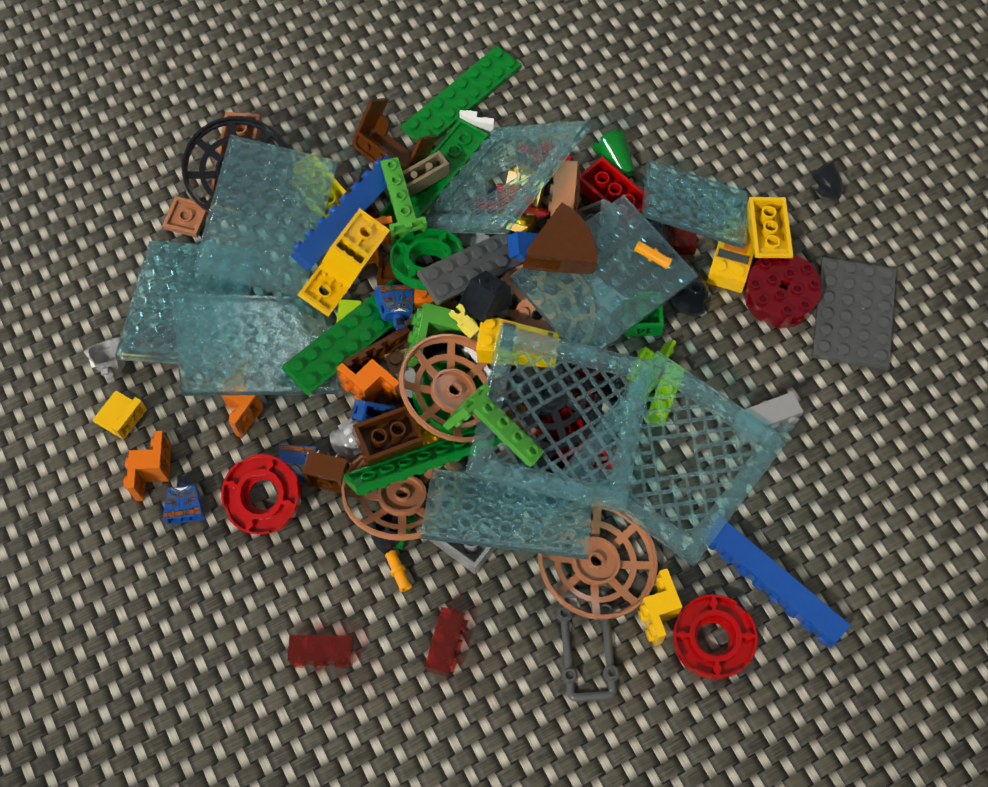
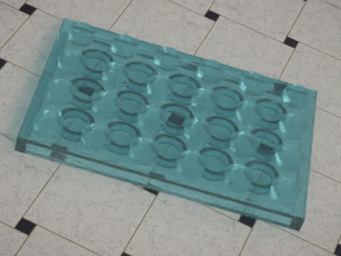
M648 159L645 164L642 217L742 249L746 247V191Z

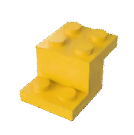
M668 569L659 571L654 584L656 594L643 598L639 607L640 610H638L640 621L645 622L647 628L645 630L646 637L649 642L652 641L654 647L661 645L667 635L662 622L676 618L683 608Z

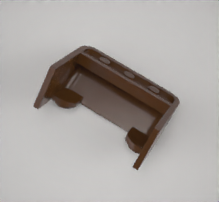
M389 99L369 100L353 137V146L357 151L373 163L379 157L383 159L386 155L390 158L398 157L402 171L428 157L438 136L419 137L412 151H408L387 134L390 123L382 114Z

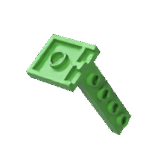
M398 157L380 161L397 223L389 224L391 249L395 242L405 234L412 231L414 235L424 233L425 228H427L425 216L420 218L415 216Z
M487 383L468 396L442 425L447 430L453 426L457 428L474 413L529 467H532L544 453L486 395L491 389Z

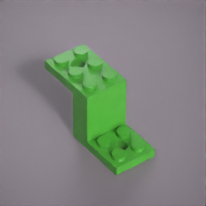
M426 302L421 308L417 309L416 314H413L411 319L413 330L408 335L410 346L409 349H406L404 359L412 347L425 339L426 335L456 334L467 337L457 326V321L450 317L449 312L452 309ZM465 311V316L468 315L470 318H473L474 320L476 319L474 316ZM415 355L408 363V368H414L419 362Z

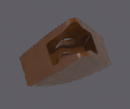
M561 203L526 251L528 256L523 262V268L526 270L593 274L597 265L596 244L588 225L581 216L568 205Z

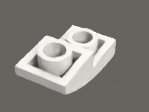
M460 110L461 119L487 134H494V118L477 117V111Z

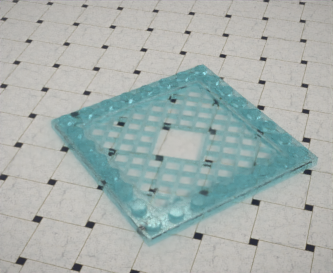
M586 120L494 128L490 132L489 138L480 144L479 150L470 156L469 162L460 168V173L451 179L450 185L442 190L439 194L440 197L429 206L426 214L421 216H425L427 228L441 229L449 233L507 234L592 125ZM516 164L517 177L488 194L487 181Z
M500 324L486 382L491 389L486 395L500 409L505 398L509 406L502 409V411L506 412L512 408L517 416L512 421L515 423L519 420L525 428L523 431L527 432L541 449L542 447L538 441L544 437L548 438L552 446L543 450L544 453L541 455L548 465L539 469L535 463L533 469L525 467L526 464L524 462L519 464L514 457L516 454L511 452L509 447L499 437L498 439L501 443L493 447L495 433L478 418L465 475L624 513L627 506L654 361ZM515 350H519V351H520V352H518L517 354L514 355V351H515ZM528 353L539 355V357L532 360ZM524 354L529 362L520 366L516 358ZM548 358L556 359L559 361H557L554 364H551ZM544 359L549 367L540 371L535 363ZM513 361L518 369L510 373V368ZM567 362L576 364L578 366L571 369ZM563 363L568 372L559 376L554 367ZM532 365L537 374L528 378L523 369ZM586 367L597 369V371L590 374ZM582 368L587 376L578 380L573 372ZM551 370L556 378L548 383L542 374ZM520 372L525 380L516 384L511 376ZM601 372L606 381L598 385L593 376ZM605 372L617 375L613 376L612 378H609ZM570 374L575 383L567 387L562 379ZM624 376L630 377L629 383ZM540 377L544 385L536 389L531 381ZM620 377L625 386L617 390L612 381ZM509 379L513 387L505 391ZM589 379L595 388L586 392L581 383ZM559 381L564 390L555 394L550 386ZM528 383L533 392L524 396L519 388ZM609 384L614 392L606 397L600 388ZM578 386L583 395L575 399L569 390ZM547 388L552 397L544 401L538 392ZM627 389L626 398L624 400L620 392ZM516 390L521 399L512 403L507 394ZM598 391L602 400L594 404L589 395ZM567 393L587 425L555 443L536 415L535 410ZM536 395L540 404L532 408L527 399ZM616 395L622 404L613 408L608 400ZM586 397L591 406L582 410L577 402ZM524 402L529 410L520 415L515 406ZM603 402H605L608 408L610 409V411L605 413L604 415H602L597 408V406L602 404ZM624 407L621 419L616 411ZM594 409L599 418L590 422L585 413ZM531 413L537 422L527 426L523 417ZM613 413L618 423L610 427L605 417ZM601 420L606 430L598 434L593 425ZM539 425L544 434L535 438L530 429ZM620 425L619 434L617 438V436L613 432V429ZM590 427L595 436L587 441L581 432ZM609 432L615 441L606 446L601 436ZM578 434L583 444L575 448L570 438ZM598 439L603 448L594 452L589 443ZM566 441L572 450L563 455L558 445ZM616 444L615 454L613 456L608 448ZM503 446L509 455L499 459L494 451ZM586 446L591 455L583 460L578 450ZM554 448L560 457L551 462L546 453ZM606 451L611 460L602 464L597 455ZM574 453L580 462L571 467L566 457ZM511 458L514 464L504 461ZM594 458L599 467L590 471L585 462ZM562 460L568 469L559 474L554 464ZM613 463L611 475H609L605 467ZM582 465L588 474L579 479L574 469ZM550 467L554 473L545 472L544 470ZM599 470H602L607 477L601 483H598L593 475ZM570 472L574 478L566 477L564 475ZM590 477L594 483L583 480Z
M657 350L564 466L563 471L689 564L695 566L789 440ZM668 386L670 395L659 396L658 387ZM672 386L682 393L673 394ZM655 387L656 396L647 397ZM684 397L686 406L675 407L674 398ZM688 397L698 404L689 405ZM671 398L672 408L661 409L660 400ZM657 400L658 409L647 410L646 401ZM643 402L644 411L635 412ZM701 408L702 417L691 418L690 409ZM704 408L714 415L705 416ZM687 410L688 419L678 420L676 411ZM673 411L674 421L664 422L662 413ZM659 413L660 422L650 424L648 414ZM645 415L647 424L636 425L634 416ZM632 418L633 426L623 427ZM717 419L718 428L708 430L706 420ZM721 420L731 427L722 428ZM703 421L705 430L694 431L692 422ZM689 423L691 432L680 433L678 424ZM675 424L677 434L666 435L665 426ZM661 426L663 435L652 437L650 427ZM647 428L649 437L638 438L637 429ZM633 430L635 439L624 440L623 431ZM733 430L735 440L724 441L723 432ZM737 431L746 436L747 438L738 439ZM620 432L621 441L611 442ZM719 432L721 442L710 443L709 433ZM705 434L707 443L696 445L695 435ZM692 436L698 472L659 477L653 441ZM650 441L651 450L640 452L639 442ZM750 442L752 451L741 453L739 443ZM636 443L637 452L626 454L625 444ZM754 443H756L757 445H759L756 450H755ZM736 444L738 453L727 454L725 445ZM622 445L623 454L612 455L611 446ZM722 445L724 455L713 456L711 447ZM608 446L609 456L600 457ZM708 447L710 457L699 458L697 448ZM652 454L653 464L642 465L641 456ZM751 455V457L744 465L742 456ZM638 456L639 466L628 467L627 457ZM739 457L740 467L730 468L728 458ZM624 458L625 467L614 469L613 459ZM724 459L726 468L715 470L714 460ZM610 460L611 469L600 470L599 461ZM710 461L712 470L701 471L700 462ZM595 462L597 469L592 466ZM654 468L655 477L645 479L643 469ZM640 469L641 479L630 480L629 471ZM626 471L627 481L616 482L615 473ZM731 471H739L732 480ZM727 472L729 482L718 483L716 473ZM612 473L613 481L604 474ZM713 474L714 484L704 485L702 475ZM699 476L700 486L689 487L688 477ZM685 478L686 487L675 489L674 479ZM670 479L672 489L661 490L659 481ZM656 481L658 491L647 492L645 482ZM642 483L644 493L632 494L631 484ZM621 485H628L629 492L623 489ZM728 486L720 496L719 487ZM715 488L717 497L706 499L705 489ZM701 489L703 499L692 500L690 491ZM687 491L688 501L677 502L676 492ZM673 493L674 503L663 504L662 494ZM659 495L660 505L649 506L647 496ZM636 497H644L645 504ZM716 501V503L708 512L707 502ZM704 503L705 513L694 514L693 504ZM689 505L691 515L680 516L678 506ZM675 507L677 517L666 518L664 508ZM661 508L662 516L652 509ZM704 517L698 527H696L695 518ZM692 518L693 529L682 530L681 520ZM676 520H677V522H678V528H677L676 526H674L672 523H670L669 521H676Z

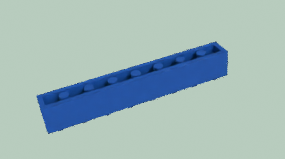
M388 155L383 159L379 157L372 164L374 168L372 170L367 169L361 176L363 180L361 182L357 180L350 187L352 191L349 194L347 192L344 193L339 199L341 203L338 206L334 204L327 211L329 213L327 218L323 216L316 223L318 227L315 230L311 228L304 235L307 239L303 243L299 241L292 248L294 252L290 256L304 270L308 271L325 254L359 208L365 211L386 189L387 185L380 161L391 159Z
M722 517L705 533L703 540L709 549L716 550L722 560L736 567V571L741 576L749 578L755 588L760 591L763 590L768 594V598L773 603L782 606L788 616L796 618L801 622V626L806 631L814 633L818 641L824 646H829L830 648L834 646L851 626Z

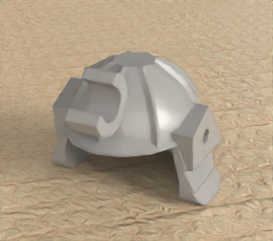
M123 336L97 343L84 350L86 357L89 358L91 367L98 369L102 376L106 375L107 380L115 378V373L121 371L126 361L129 360L128 346L124 347Z
M352 418L338 425V429L333 430L330 434V443L334 451L338 455L344 456L350 463L361 455L352 434L353 425L360 423V421Z

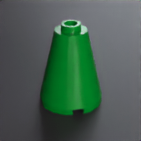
M616 129L600 137L602 141L598 144L596 141L593 143L592 149L599 158L603 156L628 179L633 177L635 170L625 133L622 129L620 132Z

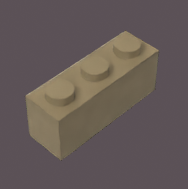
M440 151L402 171L409 196L417 194L449 175V162Z

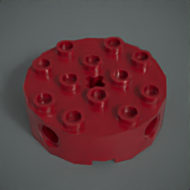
M793 255V258H761L750 269L743 294L746 306L755 318L772 324L773 327L789 328L808 320L820 300L822 285L819 274L814 267L797 255Z

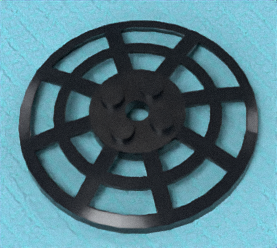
M242 116L220 118L200 128L187 143L181 163L185 187L195 203L213 216L232 221L255 219L275 209L288 193L293 176L292 157L282 137L267 124ZM228 125V137L219 139L210 146L201 139L212 130ZM235 125L252 126L262 130L264 134L259 141L247 136L237 135ZM270 137L281 147L286 161L275 163L271 152L265 146ZM238 142L254 145V148L250 153L239 150ZM230 143L231 151L224 153L222 156L215 151L221 145ZM198 145L205 151L200 161L199 172L188 171L189 157L193 148ZM260 151L265 154L270 165L259 166L256 156ZM209 156L217 161L216 171H205ZM235 168H241L243 170V173L241 175H235L233 173V170ZM287 168L286 184L282 193L278 195L271 191L276 181L277 171ZM271 172V178L267 187L258 182L260 174ZM189 179H200L205 191L211 198L205 203L201 202L194 193ZM206 179H218L221 187L216 193L209 187ZM254 188L261 193L256 198L246 201L245 192ZM227 191L238 193L239 202L225 200L222 196ZM266 196L275 201L265 210L248 215L247 206L260 202ZM217 202L230 207H239L241 216L224 215L210 208Z
M560 350L557 351V356H560L561 359L559 362L556 361V367L552 373L542 372L540 367L530 366L534 374L526 379L517 374L528 366L518 365L511 373L500 370L504 364H497L487 383L491 389L486 395L494 402L492 389L495 377L507 380L505 384L506 400L496 403V405L501 410L509 407L515 417L525 423L522 430L527 435H529L532 427L540 430H557L560 441L542 442L533 440L543 451L565 450L581 443L593 432L602 413V392L595 376L577 358ZM571 361L586 373L590 381H582L577 373L566 365L567 362ZM565 370L576 382L566 383L560 377V374ZM512 382L523 385L521 395L511 396ZM585 388L596 389L598 402L595 415L585 409L587 399ZM580 389V405L569 399L570 390ZM541 391H548L551 396L545 397L541 394ZM524 402L527 408L531 410L529 417L521 413L516 404ZM566 406L576 411L570 418L562 421L560 412ZM538 415L552 416L554 423L537 422L536 419ZM581 415L591 422L581 433L572 438H567L565 427L573 424Z

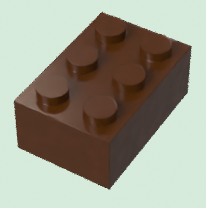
M406 406L354 424L352 428V434L366 466L422 447L424 442L417 422L411 416Z

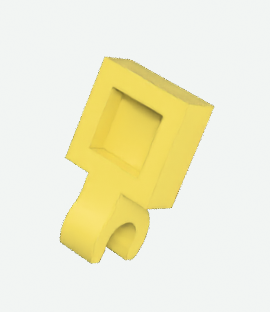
M458 304L456 308L459 310V314L451 310L449 315L457 321V326L468 338H471L479 331L478 324L473 318H470L468 315L465 316V308L463 305Z

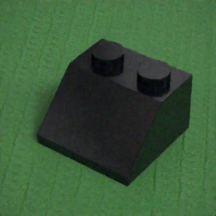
M485 270L470 280L458 304L463 305L466 312L484 323L485 320L494 317L513 305L511 288Z

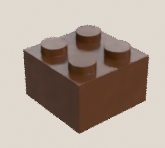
M319 450L316 452L309 451L302 474L309 487L342 494L343 474L346 473L350 465L344 456H330Z

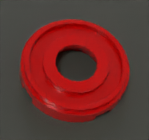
M266 454L251 455L240 463L237 462L227 473L221 490L222 506H225L230 522L246 533L257 535L272 534L286 527L297 514L302 497L301 484L294 469L284 460ZM261 480L271 481L278 491L276 503L266 510L256 508L251 502L250 497L253 486Z
M704 595L690 601L678 614L672 632L673 646L682 664L694 674L712 680L727 679L741 672L752 660L757 648L756 626L751 615L746 613L735 600L722 595ZM706 624H718L725 629L729 637L726 650L718 654H712L702 649L698 641V633Z

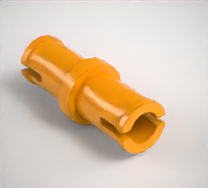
M640 240L633 250L648 258L647 261H653L666 270L672 261V258L660 253L657 248L653 249Z
M393 550L385 554L391 568V576L395 577L400 592L411 589L412 585L406 575V567L402 565L397 551Z

